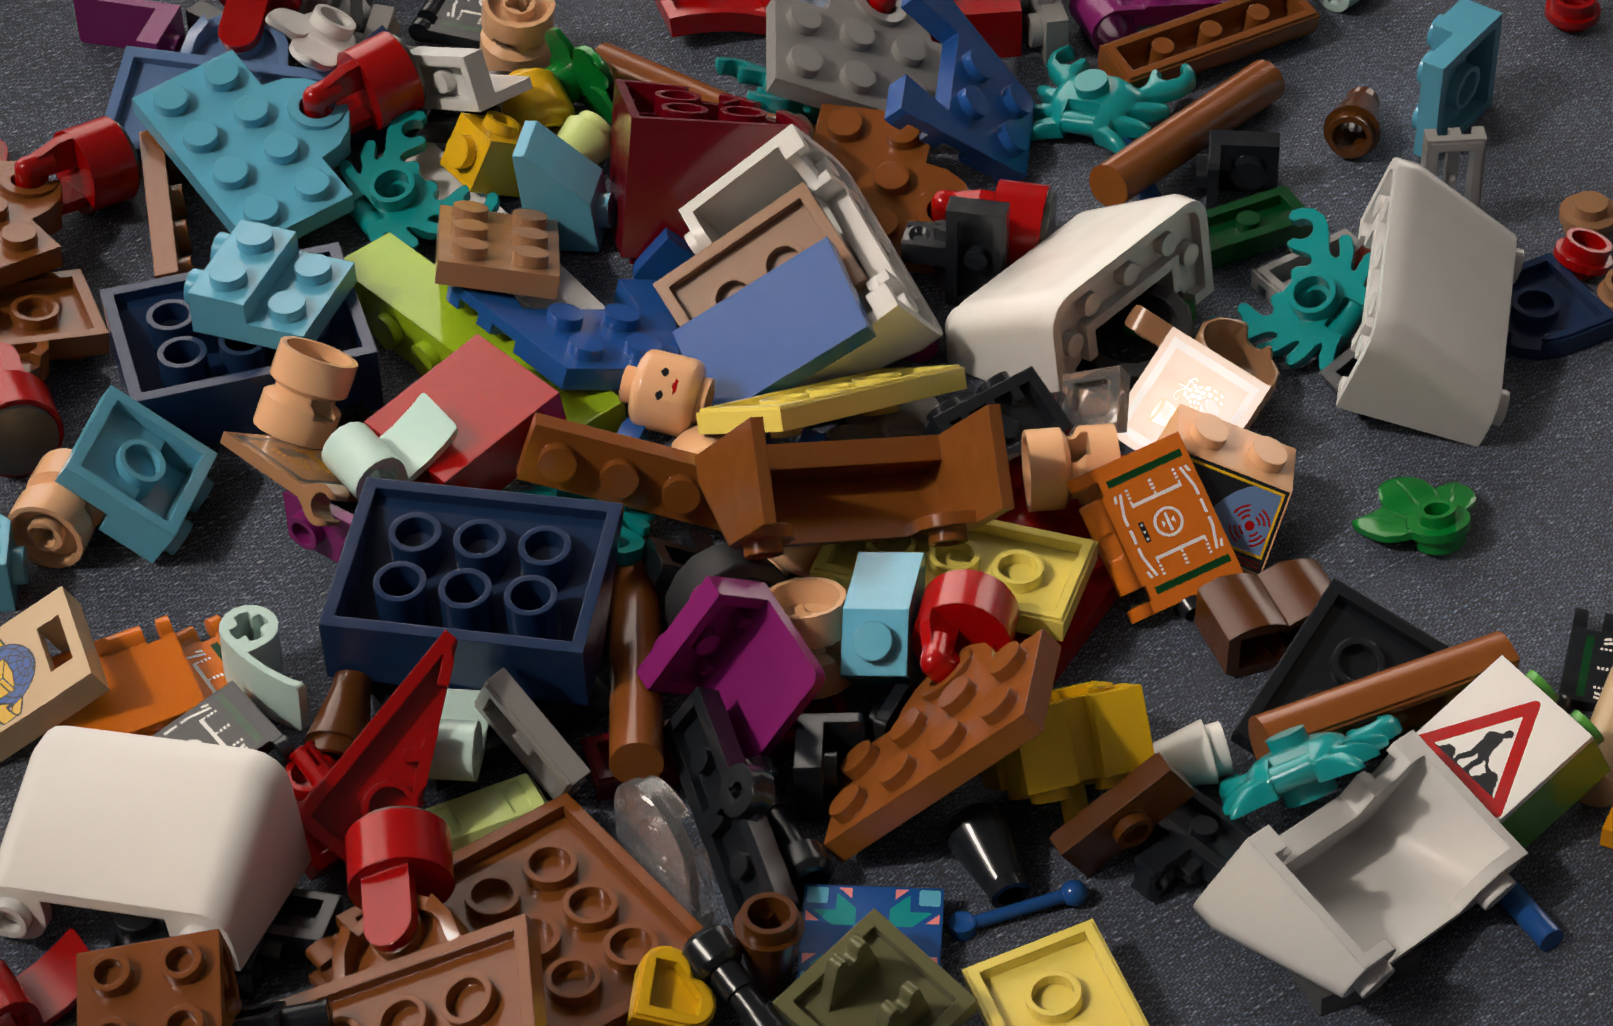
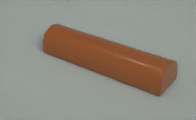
M1229 0L1100 45L1098 69L1103 70L1107 75L1119 77L1137 88L1147 84L1151 72L1155 69L1161 73L1162 79L1167 81L1181 76V65L1186 63L1194 69L1196 75L1312 34L1317 29L1320 15L1308 0Z
M1494 631L1251 716L1248 721V732L1254 755L1259 760L1270 752L1265 742L1268 738L1298 725H1304L1308 735L1336 732L1346 736V733L1350 730L1364 727L1376 721L1377 717L1389 714L1399 720L1403 729L1401 733L1424 726L1501 655L1517 669L1520 657L1507 636L1500 631Z

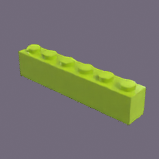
M389 232L344 257L346 261L355 262L357 282L354 287L371 334L376 337L384 348L394 350L413 364L422 376L476 334H479L560 393L568 421L617 433L622 422H625V403L619 401L617 394L611 390H561L513 353L515 341L508 335L489 334L476 324L478 312L465 303V307L461 309L451 305L446 299L449 285L435 284V264Z

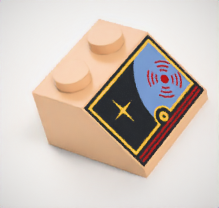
M1180 403L1158 440L1177 431L1179 432L1243 572L1258 575L1264 570L1293 491L1296 449L1282 444L1272 437L1259 435L1226 422L1216 415L1203 413Z

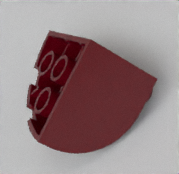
M615 79L611 129L610 193H614L616 198L615 225L612 229L620 257L629 258V263L633 265L637 258L666 227L685 239L684 235L690 230L679 212L681 207L790 124H794L808 136L810 134V127L799 117L784 110L776 111V119L769 117L766 111L760 109L761 102L740 96L720 93L718 103L703 101L700 94L690 92L687 86Z

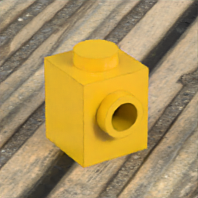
M487 111L486 115L461 112L451 137L446 144L440 164L462 185H467L470 192L484 194L495 192L497 195L520 198L512 155L523 127L512 117L498 111Z

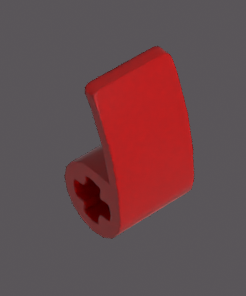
M69 929L37 962L18 976H15L6 962L0 959V1026H51L77 1005L76 953L88 952L89 949L74 929Z

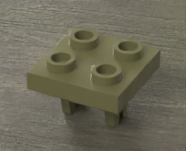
M875 908L772 1002L773 1007L786 1025L962 1026L977 1012V999Z

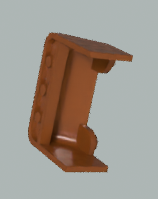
M1000 404L984 406L939 435L766 444L763 417H750L695 456L698 485L729 548L743 550L744 559L762 560L781 556L784 554L783 547L928 538L929 547L955 546L968 542L967 532L975 530L1015 508Z

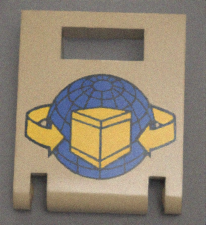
M60 586L0 626V763L110 690L81 604L63 586ZM45 637L62 653L70 648L73 658L55 669Z

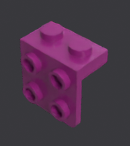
M707 575L704 581L693 590L689 601L668 629L657 638L653 649L636 670L637 675L648 691L690 695L697 686L719 690L744 758L754 755L769 756L825 682L824 669L765 582Z

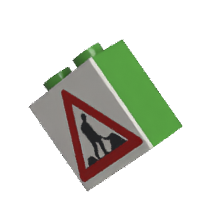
M1501 655L1416 733L1525 849L1611 770L1598 747L1605 739L1596 726L1580 711L1575 710L1569 715L1557 705L1558 695L1537 672L1531 669L1524 675Z

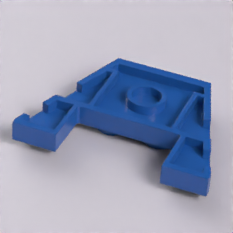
M902 0L901 9L942 44L935 98L932 97L905 74L889 85L884 120L899 130L908 124L922 131L919 133L920 141L933 148L945 143L961 152L958 154L960 162L996 181L1000 179L1020 181L1025 178L1028 169L1035 101L953 0Z
M619 279L614 297L616 303L608 304L605 306V309H580L567 303H553L548 306V309L522 308L513 294L448 286L446 299L451 305L461 309L465 307V303L478 312L476 322L478 326L489 334L508 335L515 341L513 353L561 390H619L626 366L637 367L647 351L657 349L680 355L678 345L672 333L676 329V321L653 286V283L658 280Z

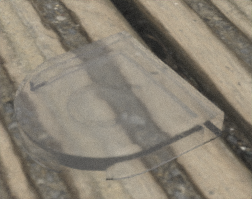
M653 775L644 779L637 777L620 784L614 796L617 842L703 927L713 925L714 904L710 859L705 846L696 851L694 850L681 822L691 816L687 807L676 792L659 777Z

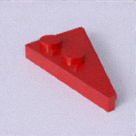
M446 629L298 809L304 830L345 863V836L348 829L357 820L372 811L390 806L421 808L458 644L456 637Z

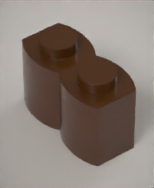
M1307 558L1276 563L1258 575L1237 573L1221 576L1197 589L1194 623L1226 675L1246 676L1271 669L1278 664L1331 580L1317 560Z

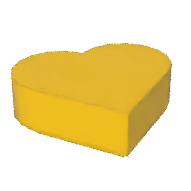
M658 946L650 949L643 956L634 974L626 1025L708 1026L716 1011V998L712 989L703 981L693 977L689 962L681 950L672 946Z

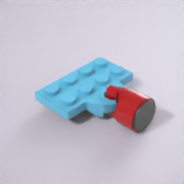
M382 31L339 52L337 55V68L318 82L307 78H282L261 85L236 53L230 50L133 97L132 104L136 117L230 233L240 220L296 231L298 239L355 210L353 194L332 170L339 166L340 161L345 160L351 153V135L368 126L375 131H379L389 126L391 121L399 115L412 110H421L426 99V86L421 70L405 43L396 35Z

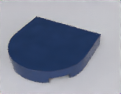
M1551 253L1523 262L1520 274L1512 286L1506 354L1533 360L1556 359L1613 338V311L1571 271L1560 264Z

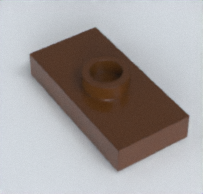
M1158 752L1057 829L1049 838L1060 855L1089 878L1123 850L1133 848L1144 842L1152 834L1155 825L1197 793L1187 778Z

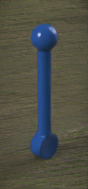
M1068 880L1062 885L1061 890L977 915L966 911L955 912L948 920L949 935L956 941H968L975 936L976 929L1063 903L1069 906H1079L1087 898V888L1082 881Z

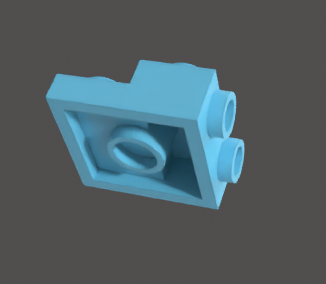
M1459 0L1444 15L1439 14L1433 20L1426 40L1427 45L1431 49L1424 55L1417 70V82L1421 83L1419 103L1412 117V128L1416 129L1413 154L1419 157L1422 156L1424 129L1436 128L1438 136L1447 135L1448 128L1460 127L1463 134L1492 106L1503 13L1471 0Z
M240 220L231 234L219 232L216 235L211 247V261L204 270L193 268L189 272L184 284L183 294L186 304L190 307L194 332L277 349L280 338L284 336H297L314 341L318 339L357 282L355 262L299 251L296 231L273 227L264 223Z
M111 385L100 398L55 481L106 513L99 527L100 531L153 564L163 551L174 555L191 531L193 523L185 519L188 511L195 513L210 493L214 481L206 476L218 453Z

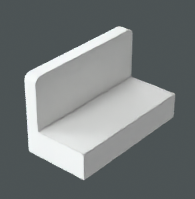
M418 46L410 50L421 70L426 86V99L423 109L482 112L533 88L530 76L489 74L482 49Z

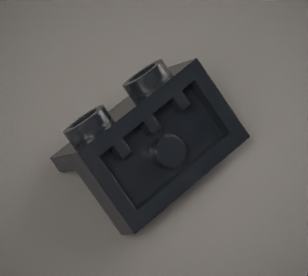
M1030 366L1011 377L1007 371L992 376L978 387L976 395L963 402H960L958 397L945 400L926 416L929 424L922 435H939L984 406L1000 404L1010 468L1022 461L1021 445L1023 430L1060 427L1064 434L1068 436L1074 425L1033 366Z

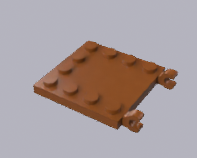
M567 792L452 853L455 887L451 897L444 905L468 928L469 933L524 913L538 925L547 1026H627L634 974L643 956L650 949L658 946H672L682 951L688 939L704 928ZM354 906L336 916L338 934L342 925L351 930L363 918L361 909ZM338 934L319 939L305 950L306 957L318 969L308 975L309 981L314 987L332 981V952Z

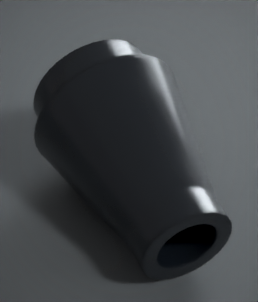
M982 802L970 805L953 816L947 826V831L950 835L947 843L948 849L987 894L992 906L1000 908L1021 902L1028 895L1030 887L1023 874L1009 815L999 812L997 806L993 803Z

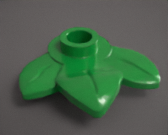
M551 27L545 32V41L552 55L550 65L545 69L550 70L559 77L572 104L576 102L584 103L590 111L598 114L607 123L612 124L613 102L607 93V89L613 85L614 81L610 67L594 49L586 45L574 47L561 29Z
M1415 477L1391 478L1384 481L1378 487L1379 503L1382 507L1352 521V528L1370 539L1384 543L1414 540L1416 548L1425 554H1449L1459 550L1466 543V534L1471 529L1470 512L1476 506V496L1470 487L1453 481L1434 488L1425 480Z

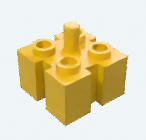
M1090 681L1052 690L1043 732L981 772L983 787L998 791L1007 790L1008 799L1011 801L1029 798L1031 799V804L1060 801L1065 824L1089 805L1085 785L1094 784L1096 790L1110 789L1155 754L1142 685L1129 683L1113 685V682Z

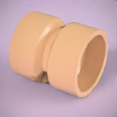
M482 0L480 49L483 51L488 71L513 72L522 68L545 69L550 65L552 55L545 41V32L554 27L555 0Z
M284 336L280 338L270 367V374L276 382L263 388L253 417L254 425L272 437L305 448L323 449L329 436L337 429L341 418V412L335 403L336 401L348 398L358 369V362L341 350L321 342L297 336Z
M1114 423L1077 426L1072 436H1066L1060 427L1023 430L1021 445L1022 472L1028 511L1065 510L1073 499H1077L1083 507L1102 498L1096 483L1086 490L1071 494L1066 482L1121 457L1117 430Z
M60 448L51 450L40 459L28 480L26 489L20 494L7 517L11 520L16 546H26L29 561L43 567L60 569L70 567L79 561L93 537L96 526L100 524L105 515L103 511L55 481L72 449Z
M820 577L792 578L769 588L824 669V685L812 700L824 699L839 694L848 688L852 682L840 676L842 616L846 589L836 581Z

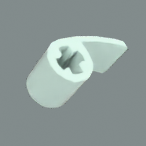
M421 393L401 418L379 438L366 424L361 422H349L339 427L325 442L322 450V461L359 501L366 477L414 481L450 446L457 437L458 430L456 424L427 394Z
M243 605L233 608L224 615L219 624L223 671L227 683L233 680L260 711L269 718L297 731L309 727L310 718L306 685L283 675L279 622L275 614L269 609L258 605Z
M447 688L428 779L477 781L489 731V723L474 707V702L481 690Z

